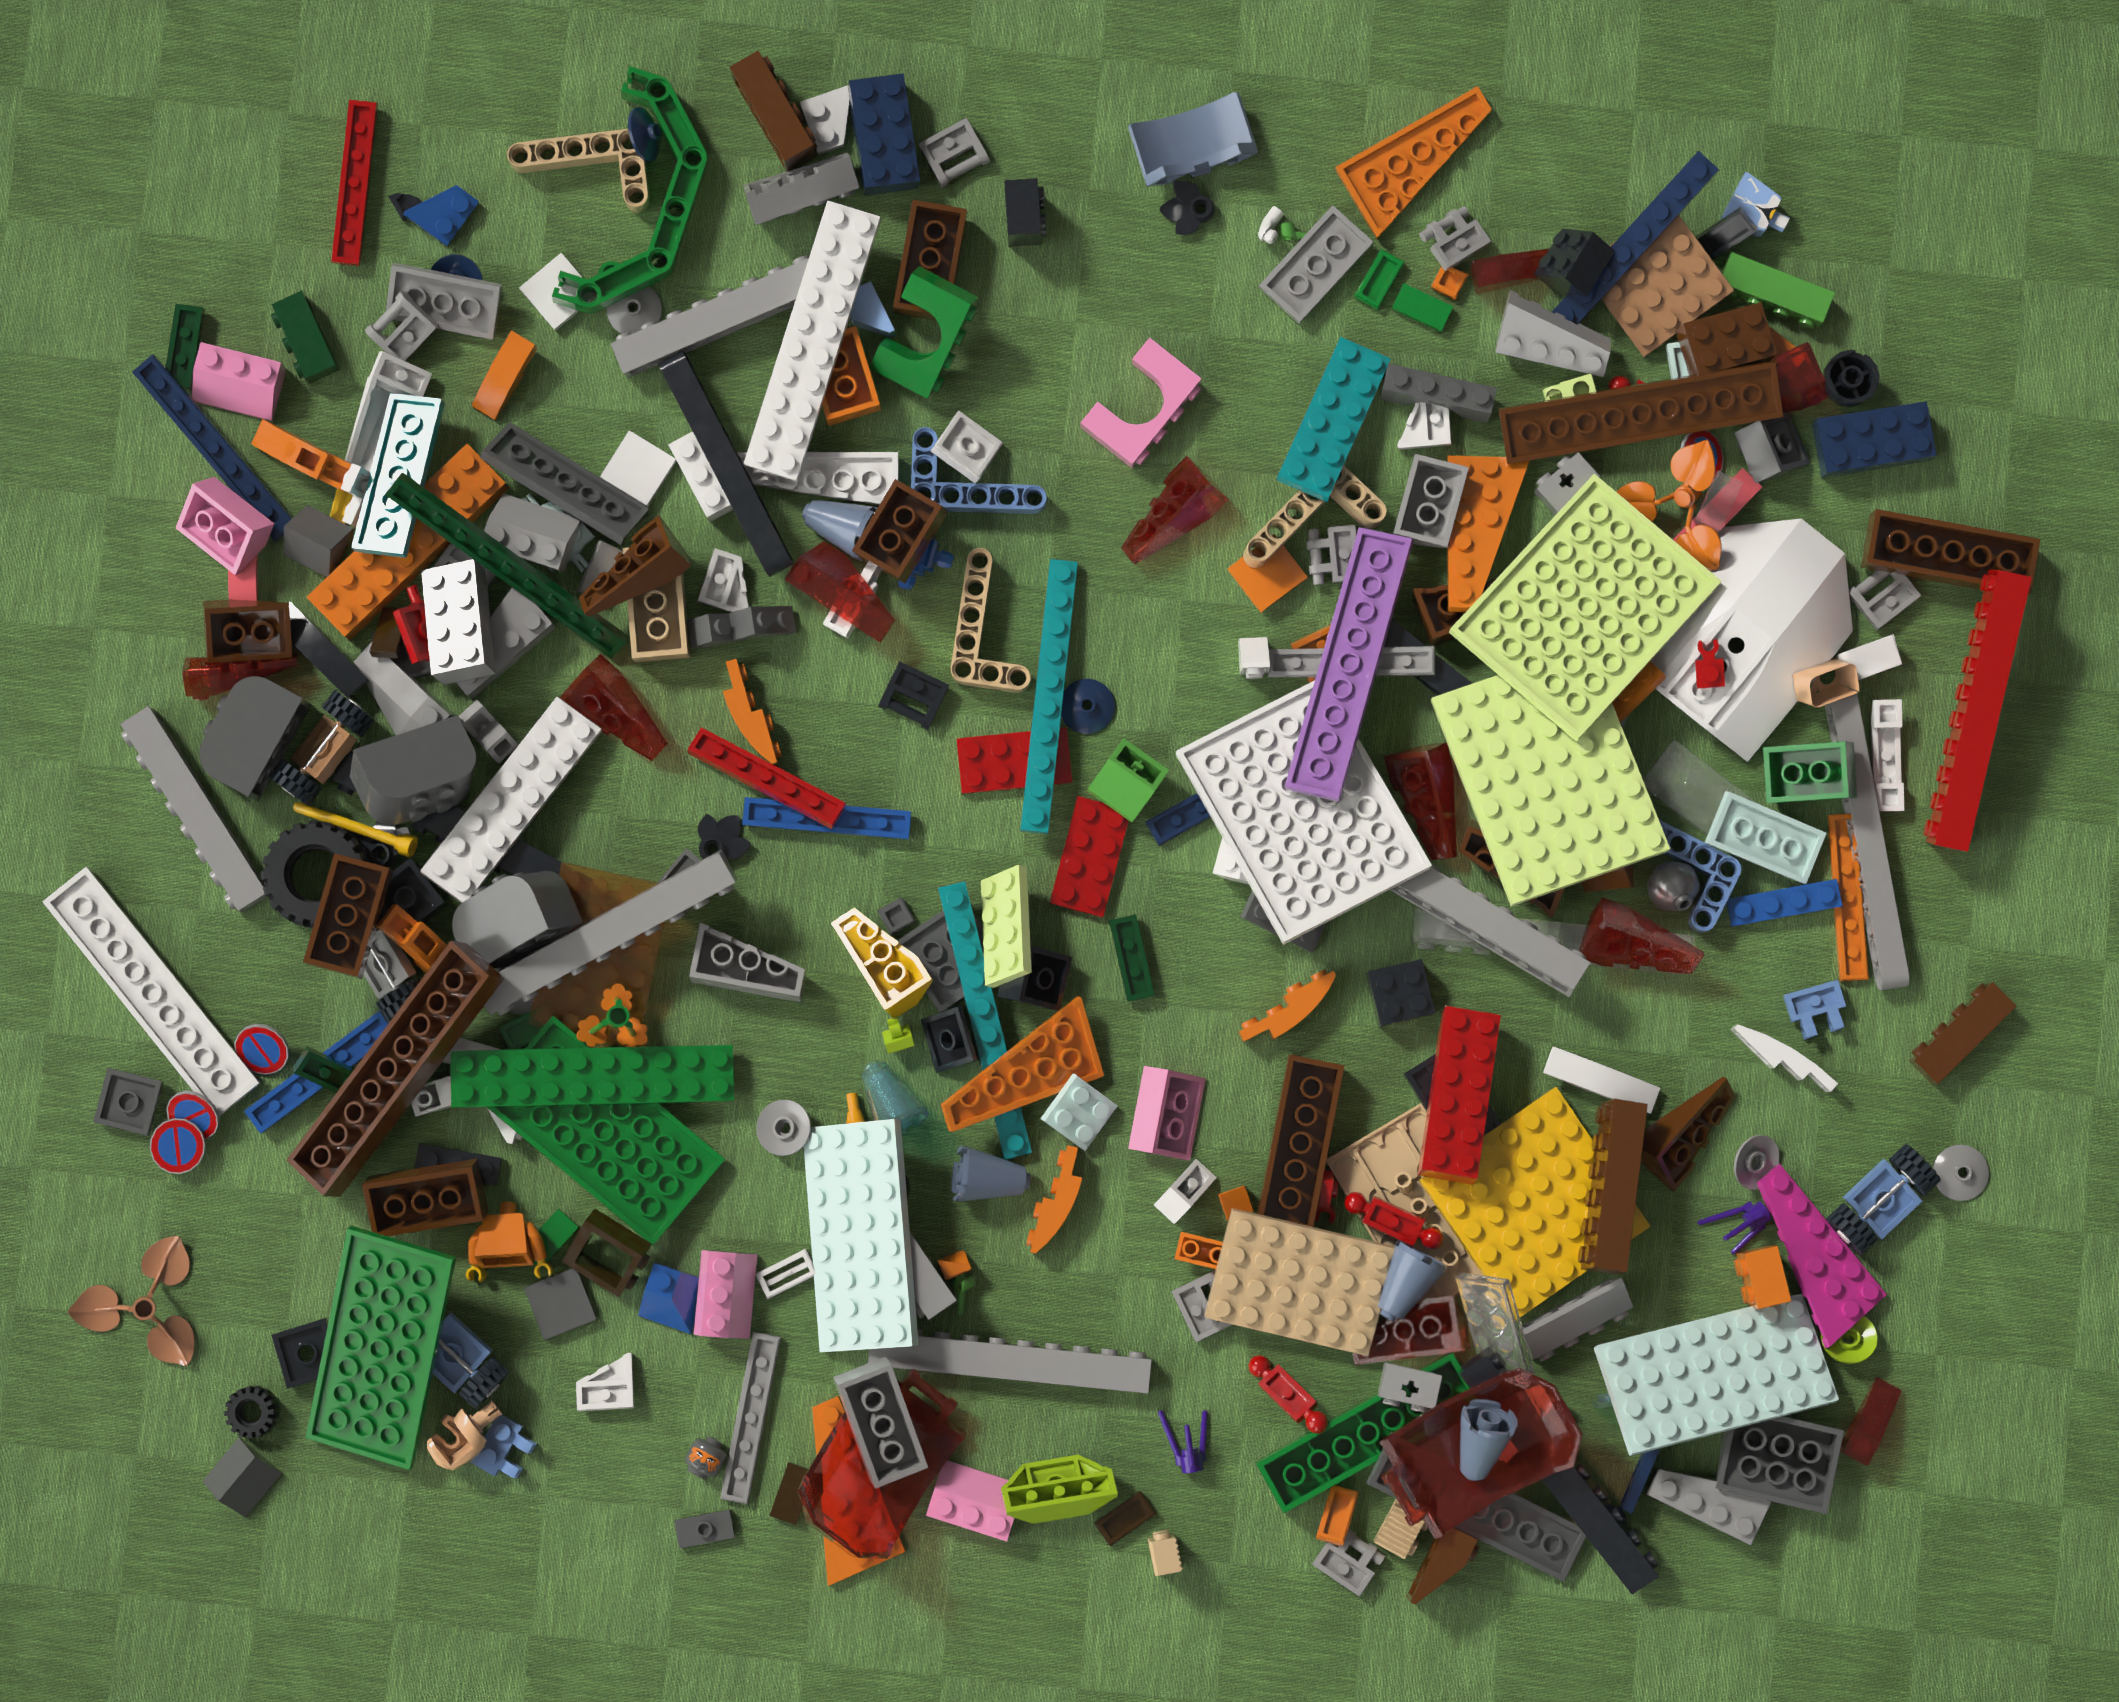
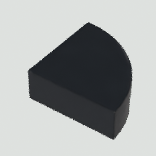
M396 193L388 196L403 222L408 220L403 213L422 203L419 198L409 194Z

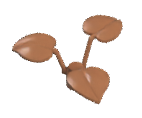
M179 1236L163 1238L154 1243L145 1252L141 1262L142 1272L145 1276L155 1278L148 1295L139 1297L133 1306L117 1305L118 1296L113 1289L105 1285H95L86 1289L79 1296L76 1302L69 1308L68 1314L79 1325L98 1332L109 1331L118 1325L120 1321L118 1310L133 1312L134 1316L140 1320L151 1319L158 1326L153 1328L147 1337V1346L150 1353L163 1362L188 1365L192 1359L195 1345L194 1333L190 1324L178 1315L168 1317L163 1323L154 1315L157 1305L152 1298L160 1281L165 1285H175L183 1281L187 1276L190 1262L182 1239Z

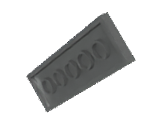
M510 422L483 449L480 456L482 460L620 545L647 516L650 509Z

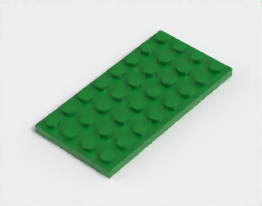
M552 1016L525 1049L591 1047H588L585 1042H580L574 1032L556 1017ZM659 1103L486 1107L643 1239L650 1242L652 1246L725 1160Z
M355 1226L347 1228L306 1433L307 1439L407 1470L414 1467L457 1257Z

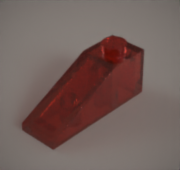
M1549 249L1501 254L1472 261L1470 272L1476 294L1540 280L1534 273L1539 267V261L1547 254Z
M1878 1377L1875 1378L1842 1440L1841 1454L1861 1465H1869L1882 1440L1902 1390Z

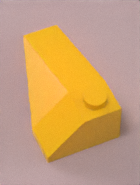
M855 908L831 923L884 1010L892 1018L901 1016L919 1003L933 980L915 954L902 946L897 940L884 932Z

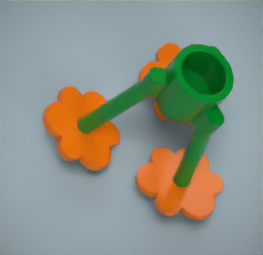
M616 983L611 989L607 988L603 991L605 998L601 1001V1007L608 1011L606 1019L599 1022L597 1016L590 1015L586 1020H581L578 1023L580 1030L577 1032V1039L580 1042H586L588 1047H594L596 1044L601 1045L606 1042L607 1036L604 1031H606L607 1025L619 1029L620 1033L617 1035V1041L621 1045L637 1047V1045H645L648 1041V1037L645 1034L648 1031V1027L645 1024H641L638 1018L632 1017L629 1019V1011L632 1008L630 1001L632 993L629 990H625L624 986L620 983Z

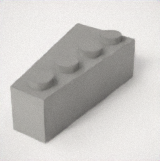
M513 587L490 618L496 674L456 682L471 699L476 697L556 628L535 603Z
M700 922L689 975L691 983L801 1002L806 979L805 969L765 953L750 944H745Z
M1660 1468L1655 1469L1644 1492L1749 1545L1752 1544L1771 1501L1716 1489V1480Z

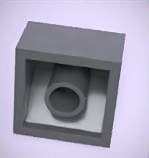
M1790 413L1783 414V417L1757 421L1735 432L1738 447L1745 457L1748 471L1753 477L1755 484L1771 480L1810 464Z

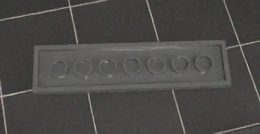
M1391 1432L1366 1482L1368 1485L1563 1582L1586 1538V1535L1577 1524L1487 1479L1469 1480L1462 1474L1459 1465Z

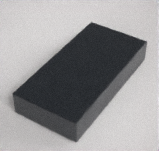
M1739 207L1697 235L1696 239L1710 258L1714 260L1755 233L1757 226L1742 207Z

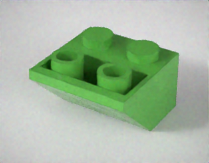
M1123 738L1086 791L1130 822H1133L1169 770Z

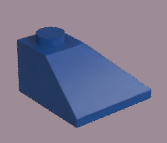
M654 1263L645 1287L638 1316L691 1334L695 1325L699 1277L660 1263Z

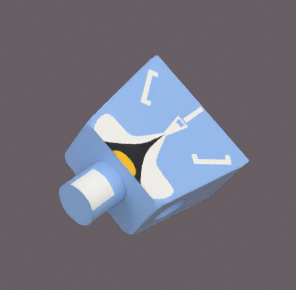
M1745 172L1721 217L1723 219L1739 207H1742L1757 226V231L1752 234L1757 237L1763 235L1767 226L1783 232L1790 218L1776 211L1782 198L1748 172Z

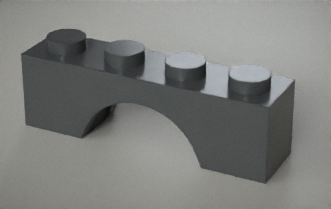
M1389 363L1380 399L1404 405L1411 403L1435 404L1454 411L1461 418L1488 423L1497 388Z

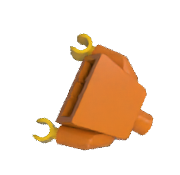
M509 1201L502 1202L499 1214L487 1215L482 1225L470 1237L468 1241V1257L471 1268L466 1271V1278L469 1281L474 1280L475 1270L479 1274V1282H482L487 1276L485 1268L530 1266L534 1264V1261H537L538 1264L534 1269L536 1277L542 1278L540 1273L541 1266H545L548 1269L549 1276L553 1274L552 1265L545 1261L547 1254L542 1236L535 1225L527 1221L524 1214L516 1213L517 1205Z

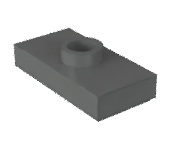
M730 1509L674 1520L679 1548L735 1538Z

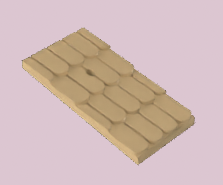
M1422 1103L1326 1159L1327 1165L1333 1172L1346 1197L1352 1192H1359L1371 1204L1373 1197L1377 1196L1426 1219L1422 1228H1437L1442 1232L1444 1242L1440 1248L1429 1250L1424 1247L1419 1238H1417L1415 1245L1412 1247V1249L1415 1248L1428 1254L1447 1267L1445 1273L1413 1307L1419 1319L1485 1280L1419 1182L1424 1177L1418 1176L1427 1115ZM1362 1212L1357 1214L1361 1222H1363L1366 1215ZM1362 1223L1374 1242L1395 1246L1399 1240Z

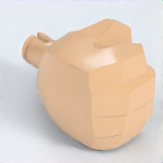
M491 1400L490 1403L473 1416L471 1414L468 1415L463 1409L455 1417L445 1414L441 1422L456 1436L454 1442L448 1443L437 1433H434L432 1437L427 1439V1449L436 1464L453 1471L473 1460L487 1443V1439L483 1435V1428L501 1416L502 1412Z

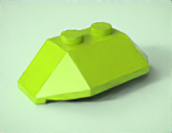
M1080 1455L1022 1464L1009 1481L1001 1487L1007 1516L1032 1524L1089 1515L1118 1496L1112 1469L1106 1466L1103 1467Z

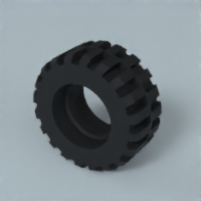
M309 821L307 824L298 823L293 825V829L281 832L279 834L280 838L276 842L272 841L268 847L271 850L268 856L264 855L262 864H265L264 871H261V880L265 884L263 891L265 896L269 897L271 901L269 904L273 909L281 914L280 916L286 920L313 929L320 901L306 900L295 890L292 883V871L297 860L307 851L323 849L332 854L336 853L369 862L365 847L361 846L359 840L354 835L334 824L318 821Z

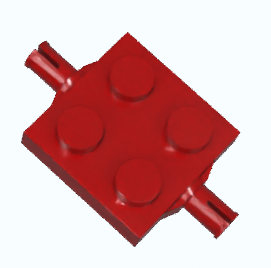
M417 585L406 588L412 604L394 611L393 615L412 664L424 661L430 662L425 603L421 598Z

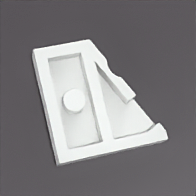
M848 85L800 102L807 125L816 139L818 155L844 147L850 102Z
M715 548L697 602L730 613L748 608L742 558Z
M626 1353L617 1361L603 1366L594 1374L588 1375L576 1382L578 1412L634 1408L632 1353Z

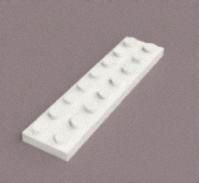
M556 697L420 870L421 874L461 903L474 896L472 892L483 885L602 732L601 728Z

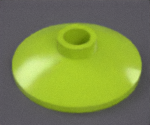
M1863 1316L1828 1348L1824 1347V1349L1832 1358L1839 1362L1847 1364L1860 1363L1868 1359L1876 1348V1329L1872 1322ZM1849 1338L1852 1344H1846L1842 1339Z

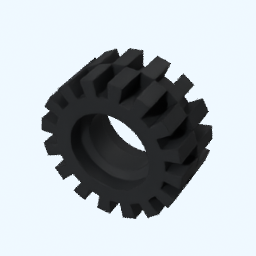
M249 1386L237 1390L236 1393L229 1397L230 1401H227L225 1407L228 1408L227 1411H224V1416H228V1420L225 1422L227 1426L231 1425L233 1427L230 1429L233 1433L238 1432L240 1437L254 1438L268 1433L271 1430L270 1428L276 1425L275 1419L279 1417L280 1413L276 1410V1408H279V1403L274 1402L276 1397L274 1394H269L270 1390L266 1388L261 1389V1386ZM248 1401L258 1403L262 1410L260 1419L255 1423L246 1421L242 1415V1408Z

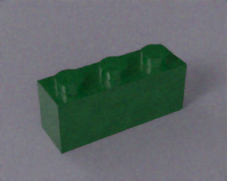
M302 290L271 304L275 311L271 314V317L277 329L282 328L286 337L282 338L287 352L289 354L293 352L297 362L293 363L300 379L305 377L309 383H312L340 370L310 303Z

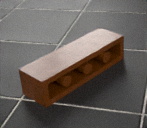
M1994 982L1987 983L1986 985L1983 983L1979 984L1970 993L1973 998L1966 1005L1963 1002L1960 1003L1950 1013L1953 1018L1947 1024L1941 1022L1931 1032L1933 1037L1927 1043L1922 1041L1911 1052L1914 1056L1909 1062L1932 1085L1939 1084L2016 1007Z

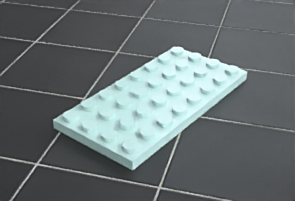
M901 1119L811 1127L809 1139L804 1145L812 1258L816 1272L814 1274L820 1352L918 1346Z
M1803 1295L1790 1296V1302L1761 1309H1754L1753 1306L1595 1346L1594 1351L1629 1456L1836 1403L1839 1398Z

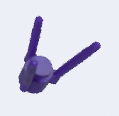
M1749 1201L1740 1207L1698 1220L1697 1224L1704 1225L1745 1212L1742 1215L1744 1223L1723 1237V1240L1727 1241L1746 1228L1752 1229L1731 1250V1254L1734 1255L1758 1232L1765 1229V1224L1772 1219L1762 1202L1759 1201L1753 1205Z
M1204 1410L1202 1412L1199 1452L1198 1447H1193L1190 1426L1186 1424L1184 1429L1187 1448L1181 1450L1182 1455L1179 1452L1163 1411H1158L1162 1426L1175 1456L1176 1466H1181L1182 1473H1194L1204 1470L1203 1462L1207 1461L1205 1452L1207 1411Z

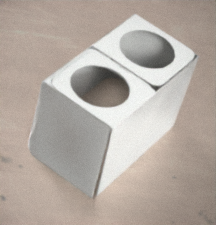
M1894 634L1836 655V658L1856 666L1858 680L1902 664Z

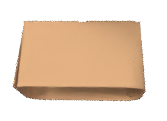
M1838 658L1792 674L1796 700L1817 708L1858 693L1854 690L1860 692L1856 666ZM1835 670V678L1830 684L1825 685L1820 681V675ZM1814 677H1816L1810 689V682Z

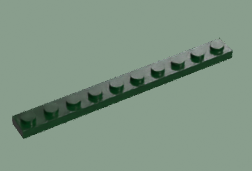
M401 472L386 491L385 496L612 659L627 643L629 639L627 634L598 613L589 617L586 616L580 600L405 473Z

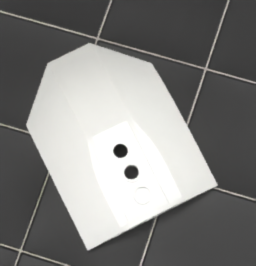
M1803 519L1723 527L1718 532L1722 543L1720 567L1717 570H1709L1721 580L1720 585L1650 661L1666 676V679L1655 689L1747 762L1796 704L1797 700L1792 674L1831 660L1853 632L1845 553ZM1739 637L1744 641L1745 646L1742 652L1737 654L1730 652L1728 642L1731 638ZM1713 639H1717L1719 649L1715 654V659L1723 658L1727 665L1724 673L1725 687L1697 689L1695 660H1703V655L1698 651L1697 643L1699 640H1702L1703 649L1710 651L1714 646ZM1814 677V678L1811 680L1810 685L1813 683V681L1816 679V677Z

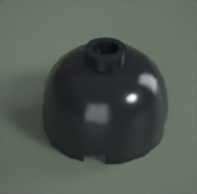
M1846 350L1839 352L1829 360L1823 370L1822 386L1831 401L1840 406L1853 407L1861 405L1874 395L1880 375L1877 365L1871 357L1866 354L1863 356L1860 353H1856V350Z

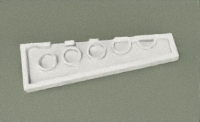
M807 452L798 482L747 466L745 468L753 484L756 486L880 505L895 479L898 480V452ZM738 453L744 464L747 453Z

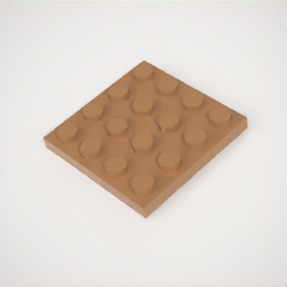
M1679 215L1603 297L1602 301L1643 357H1646L1676 335V330L1683 323L1696 320L1733 293L1734 289Z

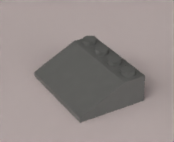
M1782 1416L1722 1432L1715 1488L1827 1514L1844 1430Z

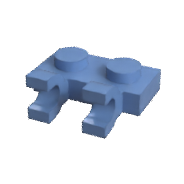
M1838 980L1783 996L1791 1023L1800 1022L1803 1040L1818 1035L1812 1020L1813 1016L1826 1013L1830 1032L1844 1028L1839 1009L1845 1008L1846 1004Z
M502 1414L492 1422L485 1435L487 1439L485 1447L470 1463L493 1476H497L499 1470L515 1479L519 1477L523 1468L506 1459L513 1445L529 1454L533 1452L537 1443L520 1434L524 1427L523 1425Z

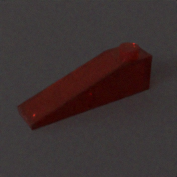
M1808 342L1781 354L1775 359L1777 361L1776 369L1783 413L1803 410L1812 405H1817L1822 400L1828 398L1825 393L1826 381Z

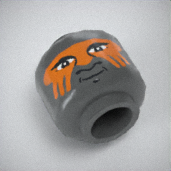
M708 1436L706 1440L702 1438L695 1439L685 1456V1462L688 1465L687 1470L707 1480L708 1476L715 1477L727 1457L725 1451L721 1449L723 1443L711 1436Z

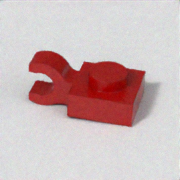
M1324 1170L1315 1221L1319 1220L1321 1212L1326 1211L1330 1214L1329 1223H1333L1335 1220V1209L1330 1204L1331 1198H1336L1338 1181H1334V1174L1329 1170Z

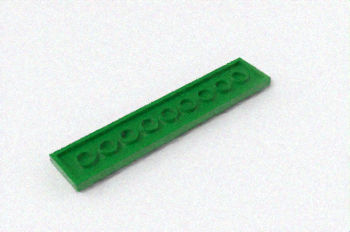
M733 1045L450 1051L451 1108L734 1101Z

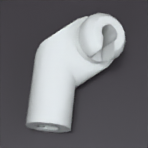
M1275 206L1270 209L1263 219L1258 232L1259 239L1262 242L1266 241L1268 244L1274 243L1277 239L1278 234L1273 229L1284 215Z

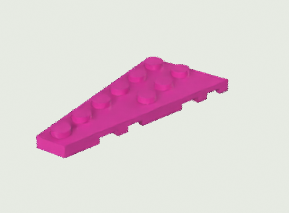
M1778 1164L1756 1183L1767 1210L1773 1215L1779 1231H1777L1780 1241L1784 1242L1789 1255L1787 1258L1802 1294L1810 1304L1814 1323L1818 1324L1824 1347L1828 1348L1887 1294L1781 1164Z

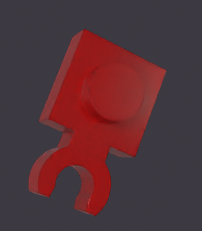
M1713 639L1714 646L1710 651L1703 649L1702 640H1699L1697 643L1698 651L1703 655V660H1695L1697 689L1725 687L1723 658L1715 659V654L1719 649L1717 639Z

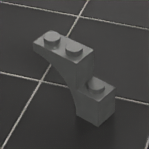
M792 606L748 607L729 614H706L687 621L691 648H711L742 640L796 633Z

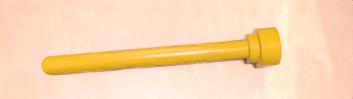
M296 802L293 805L294 811L299 814L334 824L345 830L394 846V849L400 855L411 858L417 849L418 837L405 833L404 835L399 834L396 836L325 810L308 806L302 802Z

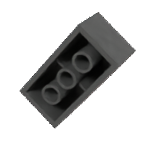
M254 676L242 679L233 686L228 696L224 695L217 706L219 712L214 721L210 720L204 729L203 734L206 736L201 743L199 753L200 762L204 770L216 780L259 802L271 780L269 777L270 773L283 758L312 704L266 678Z
M457 715L354 749L350 778L367 813L373 819L388 825L401 824L410 820L415 822L423 819L428 814L445 812L467 797L471 787L476 752Z
M552 871L520 872L512 876H508V874L498 876L492 880L493 884L491 886H484L472 892L474 896L461 903L456 909L452 928L456 942L467 943L495 970H498L543 947L579 926L583 921L570 890L560 875Z

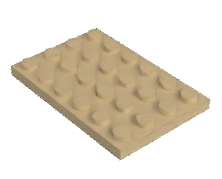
M1232 1208L1204 1317L1368 1356L1381 1310L1378 1307V1302L1395 1246Z

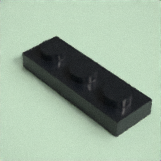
M419 1143L414 1169L478 1158L483 1183L498 1186L503 1158Z

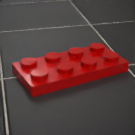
M1067 727L1060 728L1054 785L1072 783ZM1031 731L956 738L962 794L1025 788Z
M1080 796L1077 797L1049 904L1103 918L1129 820L1103 802Z

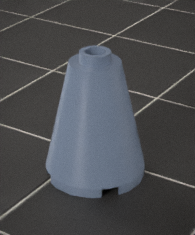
M813 500L811 504H806L802 518L805 519L807 527L853 558L863 561L852 550L877 508Z
M959 1146L956 1154L961 1155L960 1162H954L951 1189L952 1193L957 1194L953 1197V1201L963 1202L1022 1195L1024 1189H1029L1031 1176L1030 1173H1026L1024 1166L968 1146Z
M1398 1240L1395 1244L1378 1302V1307L1382 1309L1380 1314L1394 1322L1396 1318L1403 1319L1447 1269L1440 1261L1415 1248L1412 1249L1413 1246L1401 1240Z
M1477 1399L1470 1401L1469 1406H1464L1462 1409L1460 1471L1469 1480L1477 1481L1487 1477L1517 1430L1518 1420L1515 1414L1510 1409L1508 1413L1500 1409L1501 1404L1498 1402Z

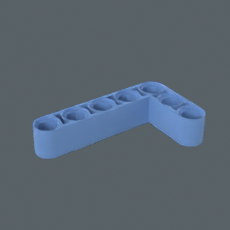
M928 427L919 428L914 433L911 488L917 492L921 490L929 491L932 495L931 500L942 505L946 511L1037 514L1046 507V492L1037 485L937 482L938 456L931 452V449L938 441L937 434ZM925 435L933 439L932 445L927 448H923L918 444L920 437ZM921 463H929L932 466V471L928 475H921L917 472V467ZM948 491H955L958 493L959 499L955 503H947L944 500V495ZM976 492H983L986 494L987 499L982 504H975L971 500L972 495ZM1011 493L1015 498L1013 503L1010 505L1000 503L999 497L1001 494ZM1032 493L1039 494L1042 497V502L1037 506H1032L1026 501L1027 497Z
M1659 820L1670 847L1668 852L1662 854L1678 862L1686 863L1694 870L1708 876L1688 916V925L1694 932H1706L1715 926L1741 874V864L1734 857ZM1672 838L1682 840L1684 847L1681 852L1672 850L1670 846ZM1698 850H1703L1707 853L1709 859L1706 865L1699 864L1696 861L1695 855ZM1723 863H1729L1733 867V875L1731 877L1722 875L1720 867ZM1711 887L1717 888L1720 891L1721 899L1719 902H1713L1709 899L1708 891ZM1698 912H1703L1708 916L1709 922L1706 927H1701L1696 923L1695 918Z

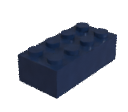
M904 73L849 80L850 108L864 196L918 189L920 177Z
M1927 401L1818 418L1812 424L1821 478L1927 462L1936 456Z

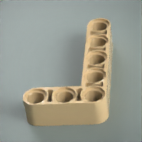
M628 129L518 142L510 146L507 151L509 163L519 173L619 161L623 197L629 210L634 213H641L647 210L650 205L646 161L639 157L634 148L629 150L623 147L624 142L630 139ZM606 142L610 144L608 151L604 153L596 151V147L600 143ZM573 146L583 148L578 156L569 155V150ZM552 149L555 151L552 159L544 160L541 158L545 150ZM518 153L528 154L525 162H514V158ZM638 166L641 170L638 175L629 176L626 174L628 168ZM639 192L644 195V198L640 203L630 202L631 195Z
M1343 466L1330 497L1365 529L1377 528L1386 516L1385 504ZM1299 490L1249 541L1243 553L1245 563L1253 568L1263 566L1325 501L1321 499L1312 500L1308 497L1307 493ZM1353 490L1358 495V499H1349L1346 496V491ZM1295 509L1299 511L1301 518H1291L1288 510ZM1366 510H1375L1378 514V518H1369L1366 514ZM1272 528L1280 530L1282 538L1272 537L1269 530ZM1251 548H1260L1264 556L1261 558L1253 556Z
M976 548L969 553L967 558L951 662V675L953 680L961 685L1022 693L1029 688L1031 683L1030 673L1026 667L978 659L992 572V556L986 549ZM976 556L987 558L988 563L984 568L978 569L973 566L972 561ZM972 583H980L983 586L984 590L980 595L974 596L968 592V588ZM969 610H975L980 615L979 619L974 623H969L964 619V614ZM965 637H971L975 640L976 644L973 649L964 650L960 647V641ZM961 664H966L971 668L970 675L965 678L959 677L955 672L956 668ZM988 668L996 669L999 673L998 678L993 682L986 681L983 678V673ZM1016 672L1023 673L1026 676V681L1021 686H1016L1010 681L1011 676Z

